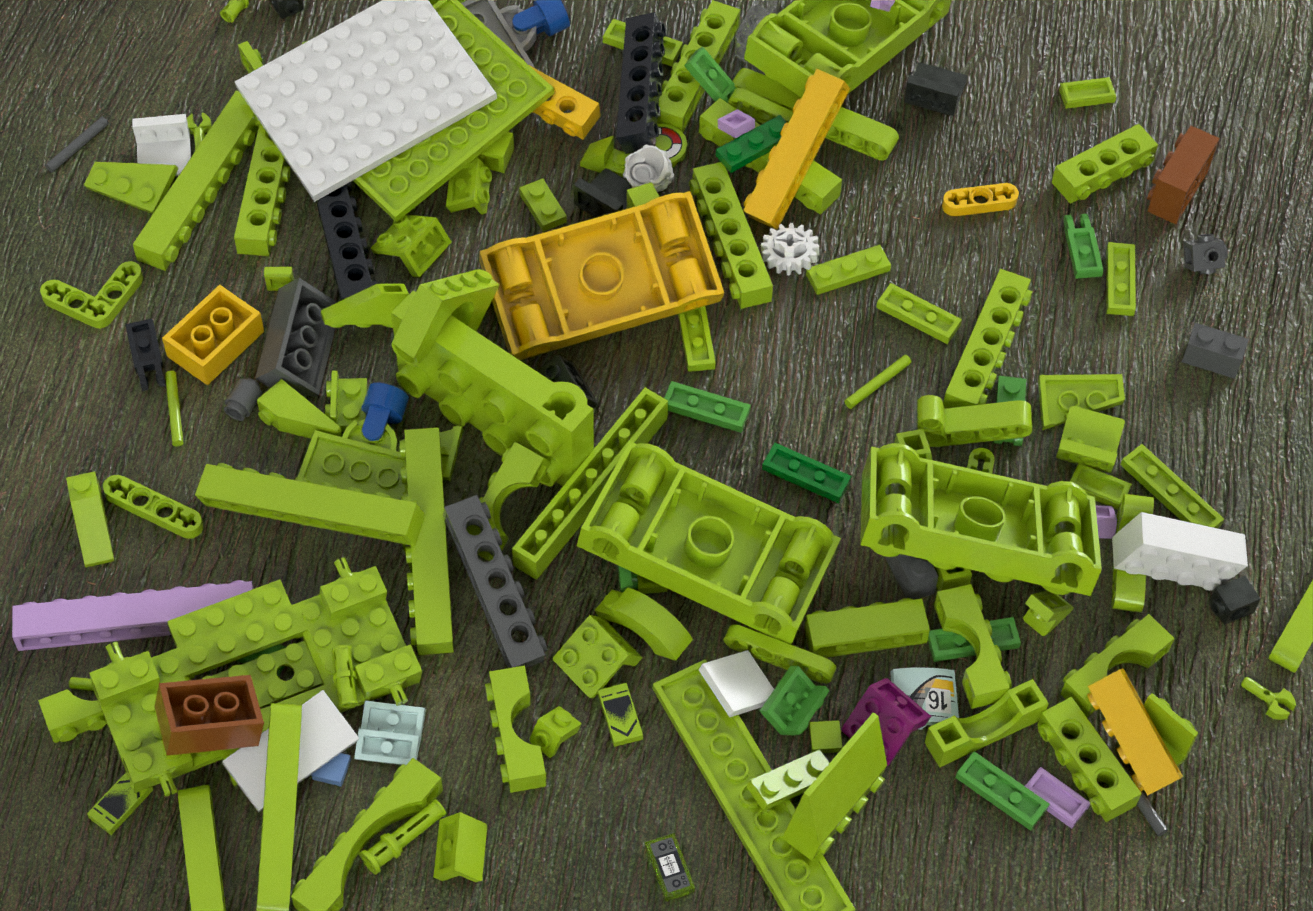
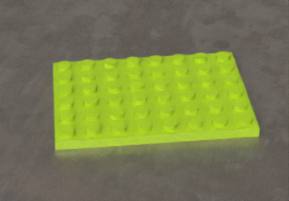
M439 0L433 7L494 89L497 99L353 180L395 222H398L555 94L554 88L458 0Z

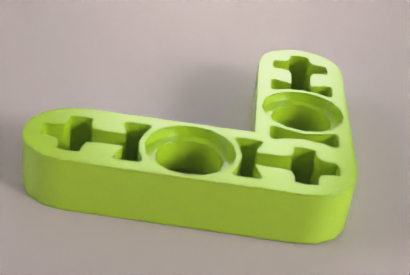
M128 261L122 263L115 270L95 297L59 280L46 281L42 284L40 293L44 304L94 328H104L111 324L141 285L143 274L139 264ZM112 291L122 292L119 298L111 299L107 297ZM74 300H82L84 302L79 308H71L69 306Z

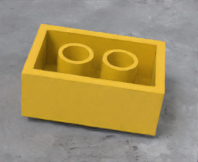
M219 285L162 337L167 357L208 386L264 332V327L259 311Z

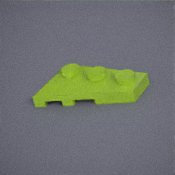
M94 162L84 186L89 190L153 214L167 194L179 168L176 165Z

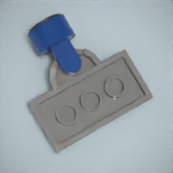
M467 0L461 3L533 68L535 67L526 51L533 46L536 41V35L544 31L548 36H552L569 28L571 24V18L563 0L533 1V7L526 10L520 9L518 5L507 6L499 10L493 0Z

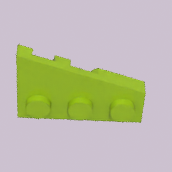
M1122 374L1039 375L1038 378L1042 430L1066 423L1068 412L1072 405L1100 412L1121 405L1125 400Z

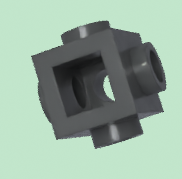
M1201 234L1197 236L1196 240L1183 241L1185 268L1194 272L1200 271V274H1211L1216 272V268L1225 267V259L1228 256L1227 247L1224 241L1215 238L1214 234Z

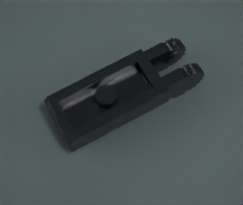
M153 318L125 324L135 371L139 376L142 391L149 390L148 379L145 376L147 371L156 370L157 384H159V387L166 386L162 371L164 366Z

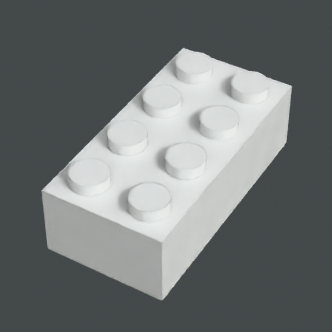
M1141 512L1112 537L1114 569L1126 571L1128 574L1152 576L1156 580L1166 579L1176 581L1181 585H1195L1203 587L1205 590L1213 591L1216 587L1227 583L1248 566L1245 534Z

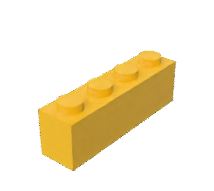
M1124 668L1088 686L1090 693L1087 694L1088 699L1095 710L1100 708L1105 720L1102 721V724L1110 737L1115 735L1120 744L1117 751L1125 764L1130 763L1135 772L1132 775V779L1140 792L1145 790L1148 796L1183 777Z

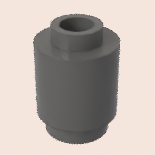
M250 378L239 379L225 400V413L238 421H243L245 417H249L257 404V399L263 394L260 385Z

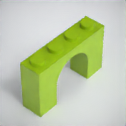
M481 269L420 284L392 343L412 358L427 355L430 353L442 326L451 314L477 332L500 284L492 279L490 273Z

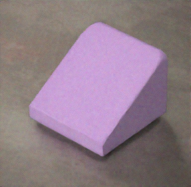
M1096 505L1099 538L1112 539L1116 533L1117 526L1114 507Z

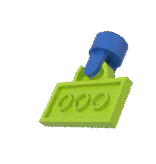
M378 381L371 383L361 407L362 411L366 414V418L359 421L355 419L347 426L342 437L315 430L298 477L321 485L322 482L331 483L339 489L347 490L348 487H354L366 494L374 495L375 492H381L393 499L400 500L403 497L402 493H408V484H402L401 467L406 466V458H401L400 452H398V442L394 429L387 423L398 424L402 421L409 401L407 393L402 388L388 382Z

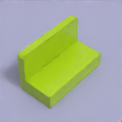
M461 812L439 820L433 878L445 881L461 876L476 883L482 881L487 835L486 823Z

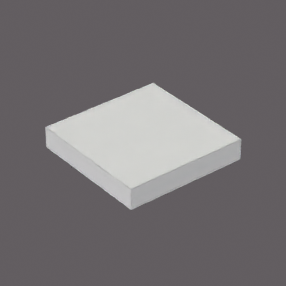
M748 650L703 663L699 668L703 678L729 717L761 708L774 690Z

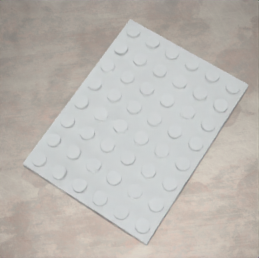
M382 0L235 81L236 88L314 202L497 99L494 89L428 0Z

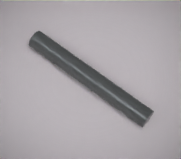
M101 116L45 164L46 169L53 173L109 124L108 121Z
M1118 754L1114 755L1118 762L1121 764V766L1124 768L1126 773L1129 775L1131 780L1133 781L1131 773L1129 772L1125 764L1122 762ZM1141 791L1142 794L1137 806L1157 836H1162L1168 829L1143 791Z

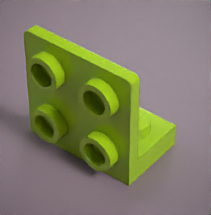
M405 215L398 222L393 221V225L377 238V242L370 249L375 254L400 256L412 277L420 278L452 241L436 217Z
M1070 406L1056 458L1075 464L1081 463L1093 469L1111 473L1118 454L1117 449L1125 420L1081 407Z
M589 615L554 655L553 661L589 698H595L598 690L608 683L623 664L636 666L643 657L604 618Z
M1151 693L1147 697L1144 706L1175 763L1179 766L1187 759L1198 732L1190 721L1176 714L1164 699L1158 698Z

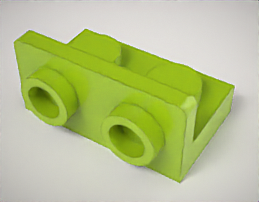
M479 157L472 160L449 179L446 207L451 213L475 207L481 215L487 213L492 173Z
M332 371L331 381H326V395L331 397L330 404L325 405V415L341 427V432H345L347 426L355 419L359 421L366 418V414L362 411L361 407L368 390L367 378L339 379L338 371Z

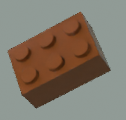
M1191 125L1186 134L1181 133L1174 145L1176 150L1174 152L1169 151L1163 163L1164 169H1158L1152 180V183L1155 185H1153L1147 197V200H1150L1148 212L1174 224L1178 223L1209 172L1220 138Z
M251 675L159 683L154 707L166 756L259 746L264 721Z

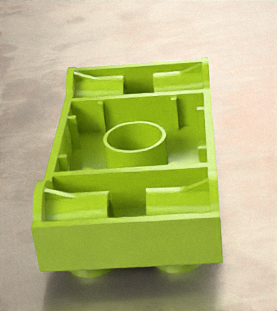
M795 0L778 14L771 13L759 22L753 33L748 36L744 59L763 71L768 78L778 81L801 98L806 90L805 84L808 78L814 75L816 69L844 80L850 88L849 94L948 14L952 0H895L890 12L870 7L871 0Z
M414 290L391 312L394 337L416 293ZM452 314L442 326L430 353L427 355L412 358L392 343L398 365L396 380L408 394L420 398L425 393L439 403L440 411L451 423L463 427L468 422L483 432L482 435L486 444L501 456H503L508 447H512L514 442L550 461L551 464L540 483L546 486H553L557 482L564 486L593 451L594 409L587 405V398L583 390L570 382H552L453 317Z
M629 441L581 527L577 546L768 636L792 644L834 557L841 538L835 536L825 524L816 519L802 516L794 517L675 462L666 451L657 446L646 443L635 444Z
M891 443L880 448L871 447L862 472L860 545L870 547L874 552L886 557H895L903 554L925 559L940 569L950 570L961 567L984 572L988 577L999 582H1010L1015 579L1038 584L1047 591L1057 595H1066L1074 592L1091 596L1102 570L1095 497L1087 495L1080 485L1068 481H1059L1044 486L920 458L914 449L904 444Z

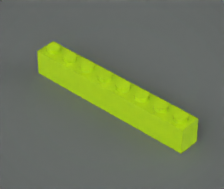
M235 91L134 241L133 248L137 261L166 271L170 263L177 259L179 250L184 242L186 243L190 239L195 225L202 221L209 204L215 201L222 184L227 183L234 166L240 163L247 146L252 145L260 121L239 91Z
M647 388L640 392L512 548L513 566L536 580L540 577L588 517L629 441L635 444H648L665 423L668 417V400Z
M439 427L404 430L405 440L400 441L401 458H406V466L401 467L402 484H408V493H402V495L417 501L419 507L425 513L415 546H405L406 562L412 563L413 572L407 573L408 591L414 590V600H409L410 618H415L416 627L410 628L411 645H417L418 655L454 653L446 521L443 516L445 505Z
M218 463L217 466L205 465L195 496L208 507L411 546L416 544L425 516L418 502L408 497H401L400 500L393 499L381 492H375L374 495L366 494L354 487H348L347 490L339 489L337 486L327 482H322L321 485H318L300 477L291 480L273 472L269 473V475H264L251 468L237 470L224 463Z

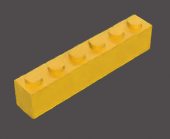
M816 69L814 75L808 78L805 84L806 90L802 98L796 101L790 121L786 122L781 130V139L777 146L771 149L767 166L758 174L756 179L757 185L753 193H750L744 202L743 211L750 218L775 230L779 228L850 90L844 80L819 69Z

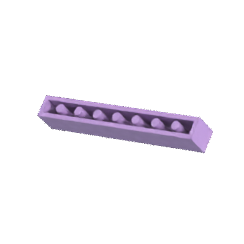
M237 580L229 584L220 585L208 583L200 587L186 588L178 586L171 590L156 591L149 589L141 593L132 594L115 593L112 596L103 597L85 596L82 599L74 600L55 599L52 602L45 603L26 602L22 605L13 606L12 638L18 651L168 636L171 633L167 626V621L254 588L252 581Z

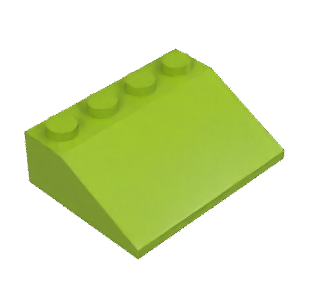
M874 712L804 792L782 837L811 861L819 852L825 854L835 841L832 836L836 832L842 834L852 821L849 817L852 812L855 811L858 814L869 800L866 797L870 791L875 794L885 781L882 774L887 767L878 715Z

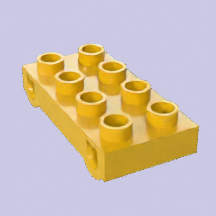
M690 191L664 195L643 205L527 238L506 240L488 249L481 250L479 253V262L482 270L490 273L492 279L500 284L492 299V303L508 353L519 360L721 302L724 295V290Z

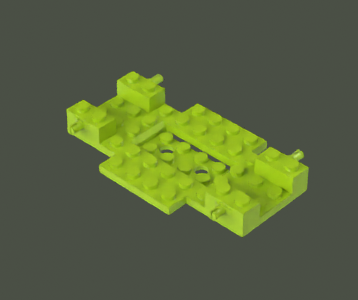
M344 557L341 558V562L339 559L334 562L340 578L320 586L319 595L291 605L281 580H277L167 621V626L177 648L152 658L149 651L133 657L123 658L118 642H113V648L111 643L108 644L105 648L112 662L106 667L90 672L91 685L134 793L161 783L164 795L170 796V790L173 795L178 791L173 778L216 761L225 760L240 749L166 756L154 707L159 683L188 681L195 678L196 675L294 638H303L304 641L297 644L292 643L284 649L270 654H263L255 660L241 665H234L226 671L212 676H205L202 679L251 675L264 721L263 733L269 728L270 706L268 705H271V703L302 705L324 690L340 713L352 709L339 708L337 683L333 681L335 665L332 648L339 645L351 646L353 668L357 672L355 686L358 706L365 704V701H373L388 694H392L396 706H400L401 702L402 704L408 702L403 689L420 682L422 669L411 644L406 646L387 604V590L377 567L374 566L361 572L351 573ZM282 666H289L294 670V676L288 681H283L278 678L277 670ZM228 772V774H229V776H230V779H231V781H232L233 786L238 785V784L236 783V781L233 779V777L230 775V773Z

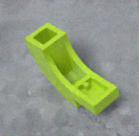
M628 587L624 592L611 590L595 609L598 617L633 630L647 642L654 654L676 661L693 640L686 628L668 610L645 594Z

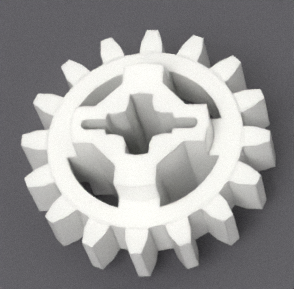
M790 223L789 228H785L780 224L778 231L771 228L770 235H764L763 243H761L763 262H768L769 269L776 267V273L778 274L782 270H786L787 275H791L793 270L801 274V268L803 267L810 270L811 263H817V255H819L818 237L813 236L811 229L804 231V225L794 228L793 223Z

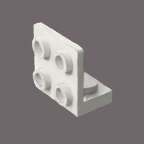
M186 114L132 119L137 143V163L176 165L179 169L175 177L179 176L191 158L190 132Z

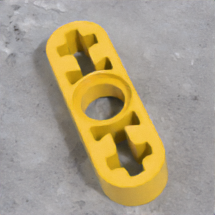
M1010 183L952 189L944 194L942 209L950 216L1010 210L1017 204L1019 191ZM983 196L987 199V202L977 203L973 198Z

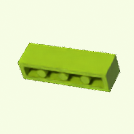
M904 598L898 602L887 604L876 602L859 608L847 606L830 612L824 610L815 611L812 614L806 615L804 628L809 651L825 658L927 643L930 631L923 600H913L911 598Z

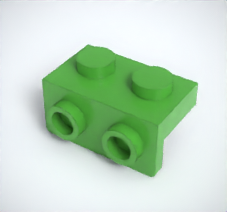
M790 666L760 709V712L780 735H800L807 729L810 719L816 710L823 705L824 699L830 690L826 686H815L799 666Z

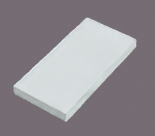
M324 690L302 704L297 784L359 740L357 734ZM269 728L261 734L259 746L240 748L222 761V764L258 812L263 810Z

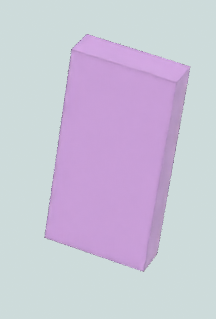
M1042 767L1037 770L1025 785L1026 788L1050 804L1047 811L1071 829L1090 806L1088 800Z

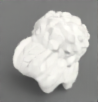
M646 144L643 148L625 158L623 178L627 179L632 188L652 182L656 191L659 192L666 189L674 179L672 163L668 158L667 152L655 146Z

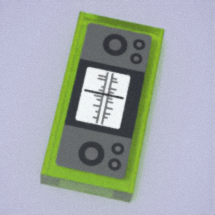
M675 833L645 842L646 851L665 901L695 892L693 880Z

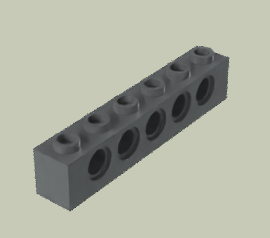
M478 495L444 507V519L507 668L525 665L526 669L543 662L544 652L547 651L545 640L541 634L537 636L533 627L536 624L532 610L530 608L526 609L522 598L525 596L520 582H514L510 573L513 571L511 560L507 554L503 556L499 547V545H502L501 537L496 528L492 529L488 519L491 518L487 504L485 502L481 503ZM476 525L481 529L482 533L476 536L470 535L466 528ZM486 551L492 555L493 559L489 562H483L477 555L480 552ZM492 578H499L503 581L504 586L500 589H495L489 585L488 581ZM508 604L513 606L516 612L513 615L507 616L500 611V607ZM515 631H521L526 635L527 640L522 643L515 642L511 634Z

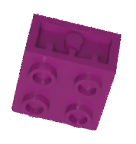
M885 678L868 687L841 730L851 739L873 712L878 715L888 767L911 732L925 726L932 716L888 678Z

